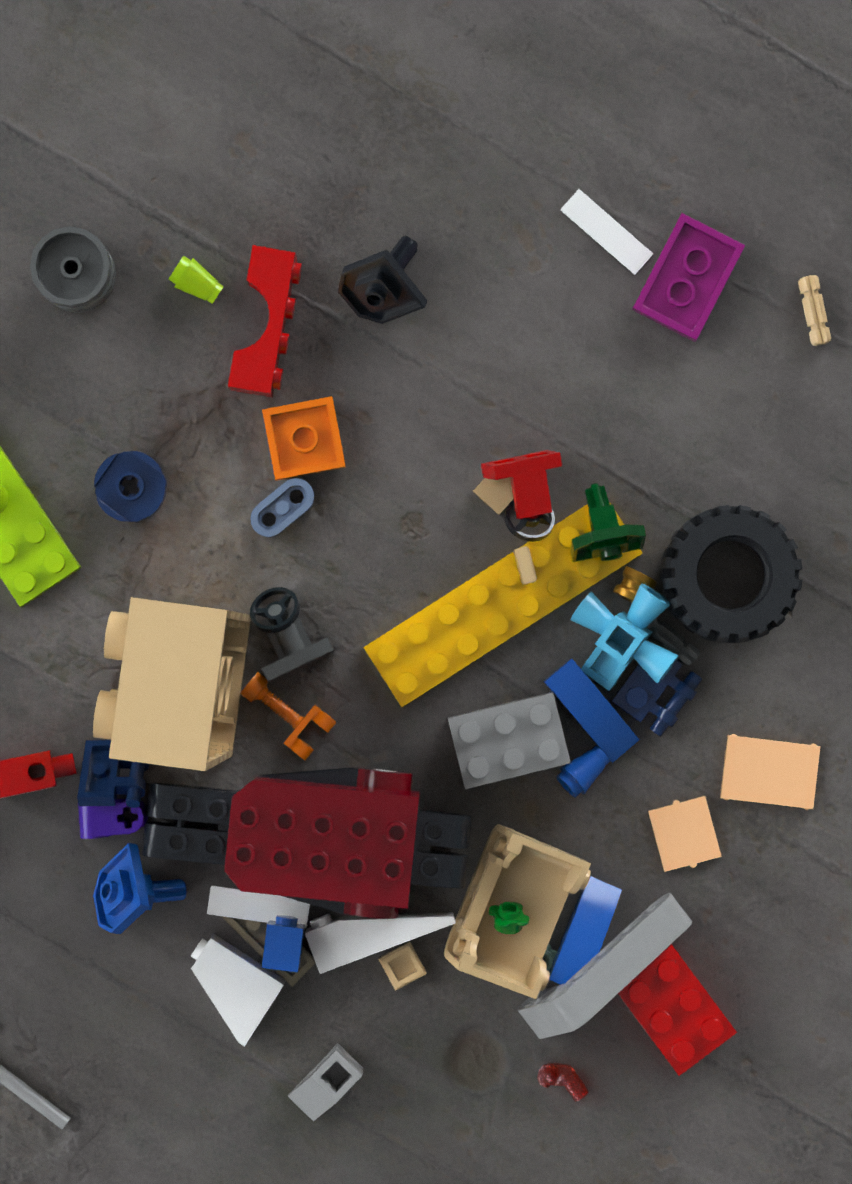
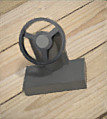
M275 587L262 592L256 597L250 608L251 620L260 631L267 633L279 658L278 661L262 668L267 681H271L334 651L328 637L314 644L311 643L298 616L300 604L296 595L291 590L282 587ZM277 594L285 595L280 601L271 602L266 608H258L270 596ZM292 598L294 600V606L287 609ZM256 615L265 617L267 619L261 621L262 624H260L256 621Z

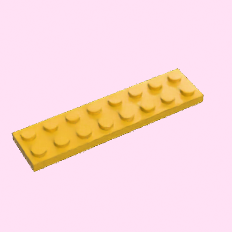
M587 504L555 524L551 533L546 538L540 541L527 542L521 546L529 547L537 576L536 582L522 585L514 553L512 552L363 648L400 706L404 707L643 554L642 551L624 552L622 557L609 561H601V558L598 557L572 562L570 553L572 539L591 531ZM616 512L619 526L624 525V523L622 522V520Z

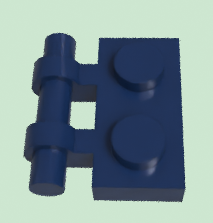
M676 660L666 676L657 684L637 664L611 702L639 722L644 719L648 712H651L657 719L649 729L661 737L668 726H674L678 720L676 715L687 700L692 701L697 694L695 689L702 681V678L692 671L683 682L676 678V673L683 665ZM669 686L676 692L663 708L656 701L665 688Z
M86 740L77 795L79 806H116L117 794H125L128 807H139L141 797L146 792L144 772L149 769V764L110 759L111 740ZM121 769H130L129 777H120Z

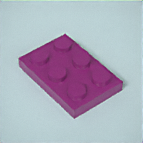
M681 213L632 310L696 342L745 245Z

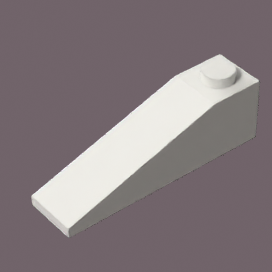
M453 912L398 914V918L394 919L361 916H340L332 919L331 915L327 914L310 921L312 927L306 929L305 935L319 973L322 974L453 925L456 921Z

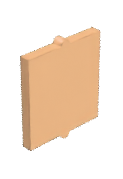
M705 796L683 802L674 800L671 805L648 811L664 872L685 866L695 868L697 863L722 857Z

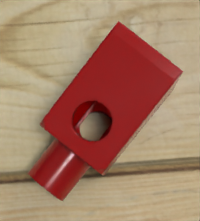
M50 750L0 760V799L57 786L56 778L77 774L73 753L51 757ZM42 764L45 768V776L32 778L29 774V767Z

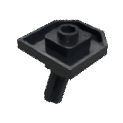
M403 236L390 253L388 250H384L344 266L338 293L358 317L383 324L426 307L428 300L404 272V268L417 252L418 244L415 240L408 236Z

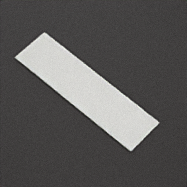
M580 189L561 208L565 215L634 275L653 255L648 248Z
M211 886L207 914L268 923L269 920L276 921L277 915L292 916L298 918L297 924H305V928H307L310 904L279 895L241 892L239 889Z

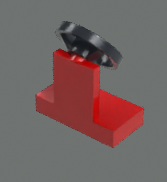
M544 450L481 464L483 478L500 480L510 477L514 499L506 509L505 523L509 531L521 540L529 542L540 541L546 538L554 527L555 514L551 507L546 470L562 466L560 452ZM514 505L516 518L520 519L516 527L510 520V510ZM539 523L550 526L545 532L538 535H529L521 532L525 526L536 527Z

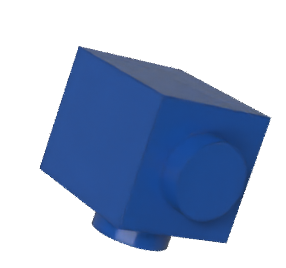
M277 915L276 921L269 920L266 928L262 968L290 972L299 971L305 924H297L298 918Z

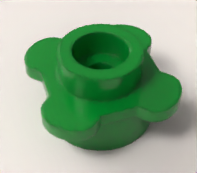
M503 902L499 906L492 905L489 907L488 913L494 917V928L500 933L516 934L522 930L523 926L529 923V916L524 915L523 906L520 903Z

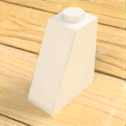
M213 934L209 941L202 938L191 957L196 962L191 970L238 1043L245 1047L284 986L285 980L270 969L262 968V964Z

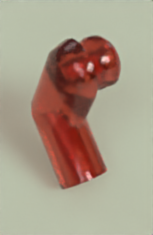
M550 1062L540 1067L537 1081L542 1087L549 1088L550 1085L564 1086L575 1102L581 1100L589 1093L571 1065Z

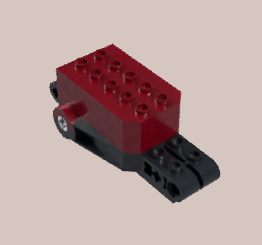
M350 767L264 774L250 781L241 790L173 783H149L146 816L178 820V823L145 822L142 855L161 859L225 865V873L241 892L279 895L341 914L394 919L398 918L399 908L408 909L411 884L457 889L465 888L468 855L430 849L431 846L468 849L472 816L418 809L420 791L411 790L413 773L388 769ZM185 821L218 824V828L185 825Z

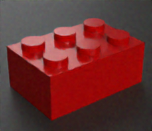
M672 944L618 993L678 1076L737 1033Z

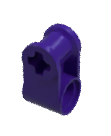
M116 799V806H79L78 803L81 839H95L134 833L141 829L145 822L149 820V816H146L147 805L141 800L139 807H130L131 813H137L138 819L131 824L130 819L123 816V813L129 810V807L126 805V799Z

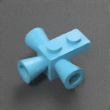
M641 583L628 613L622 611L614 616L591 591L583 599L570 619L581 626L601 634L595 643L597 647L581 670L610 691L632 660L635 659L649 676L659 684L672 668L679 655L647 641L652 631L646 627L671 605L670 602L653 588Z

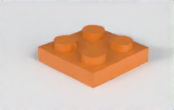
M332 396L262 409L276 481L346 468Z

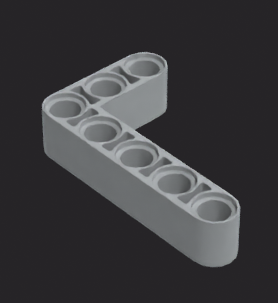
M671 893L663 895L643 911L565 984L539 991L537 999L529 997L518 1007L517 1011L539 1039L575 1031L597 1014L692 924V920Z

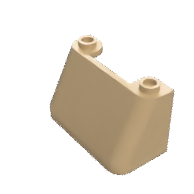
M497 824L488 837L456 916V923L453 924L444 949L445 958L461 972L537 999L539 991H543L546 988L550 977V972L547 970L543 956L568 894H576L579 889L584 890L591 875L589 870L591 863L513 829ZM503 902L520 903L523 906L524 915L529 916V923L523 926L522 930L516 934L500 933L494 928V917L488 913L490 906H499Z

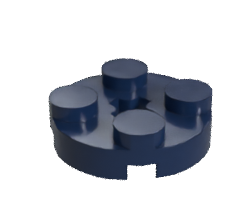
M138 451L122 452L108 457L98 468L94 479L95 494L99 506L110 517L122 522L139 523L153 516L161 508L166 497L167 480L160 465L150 456ZM135 477L139 480L137 487L140 490L137 494L131 493L127 497L123 494L125 487L121 485L124 479L131 481Z

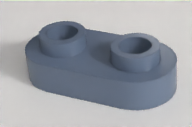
M293 478L283 483L253 509L250 517L253 529L259 535L267 538L281 534L313 506L315 495L312 487L308 482L299 478ZM301 491L304 498L301 503L294 504L291 502L290 495L292 492ZM272 513L276 517L275 524L269 527L265 526L263 523L264 515Z

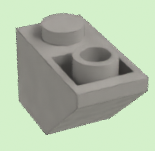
M337 1043L288 1094V1097L309 1118L315 1121L336 1104L362 1077L363 1067Z

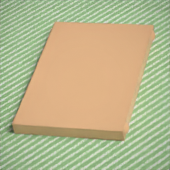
M736 734L727 735L720 798L726 801L732 799L799 807L805 810L813 809L820 746L814 743L808 745L741 737Z

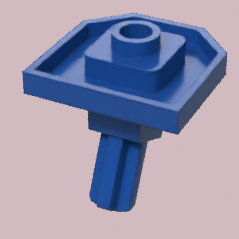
M128 843L99 872L93 894L98 926L110 933L121 934L146 910H151L153 903L184 900L187 893L186 884L182 879L152 881L151 875L143 874L138 844Z

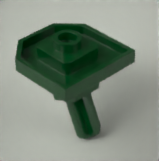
M598 483L591 484V487L585 490L591 531L572 539L570 551L572 562L598 557L601 558V561H609L622 557L624 552L643 549L646 539L644 525L626 524L619 526L614 505L609 503L606 488L599 486Z

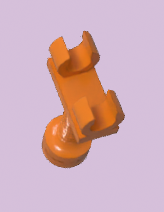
M257 672L240 694L249 702L262 700L261 702L264 705L270 707L282 719L284 718V721L289 723L290 726L292 725L293 732L283 744L306 761L314 749L299 738L298 735L311 720L327 733L336 724V721L316 704L305 717L299 716V714H296V711L294 712L291 707L285 705V702L269 691L267 679Z

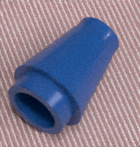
M595 746L570 761L571 763L560 768L561 772L556 778L561 786L571 796L576 798L580 793L585 794L610 760L598 746Z

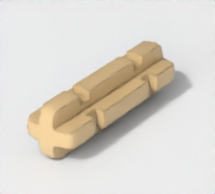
M817 275L802 277L798 281L800 294H804L802 303L807 327H811L809 332L811 344L813 346L827 344L831 341L829 327L825 326L828 320L822 294L818 293V290L821 289L819 278Z

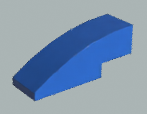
M572 658L543 681L612 763L639 741V738Z
M590 876L586 888L581 891L561 938L560 947L549 970V980L560 985L565 984L600 952L622 889Z

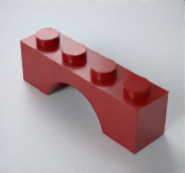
M256 245L252 246L247 282L250 287L258 291L266 300L269 308V321L265 332L258 341L247 348L234 351L228 387L231 391L273 398L274 389L280 390L284 369L278 368L280 354H287L290 334L284 333L286 319H293L296 298H290L292 285H299L302 271V263H296L297 256L295 252Z

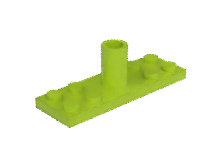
M0 446V578L18 605L24 607L82 567Z

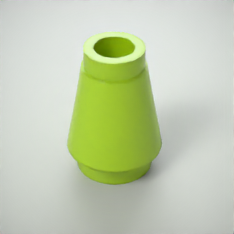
M184 255L168 279L176 284L174 288L205 301L207 300L211 304H213L224 287L194 258L190 260Z

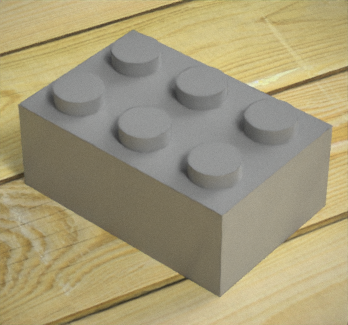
M553 692L447 718L465 789L571 763Z

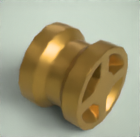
M626 566L623 571L624 578L621 584L615 586L613 592L632 603L641 583L654 589L657 582L647 575Z

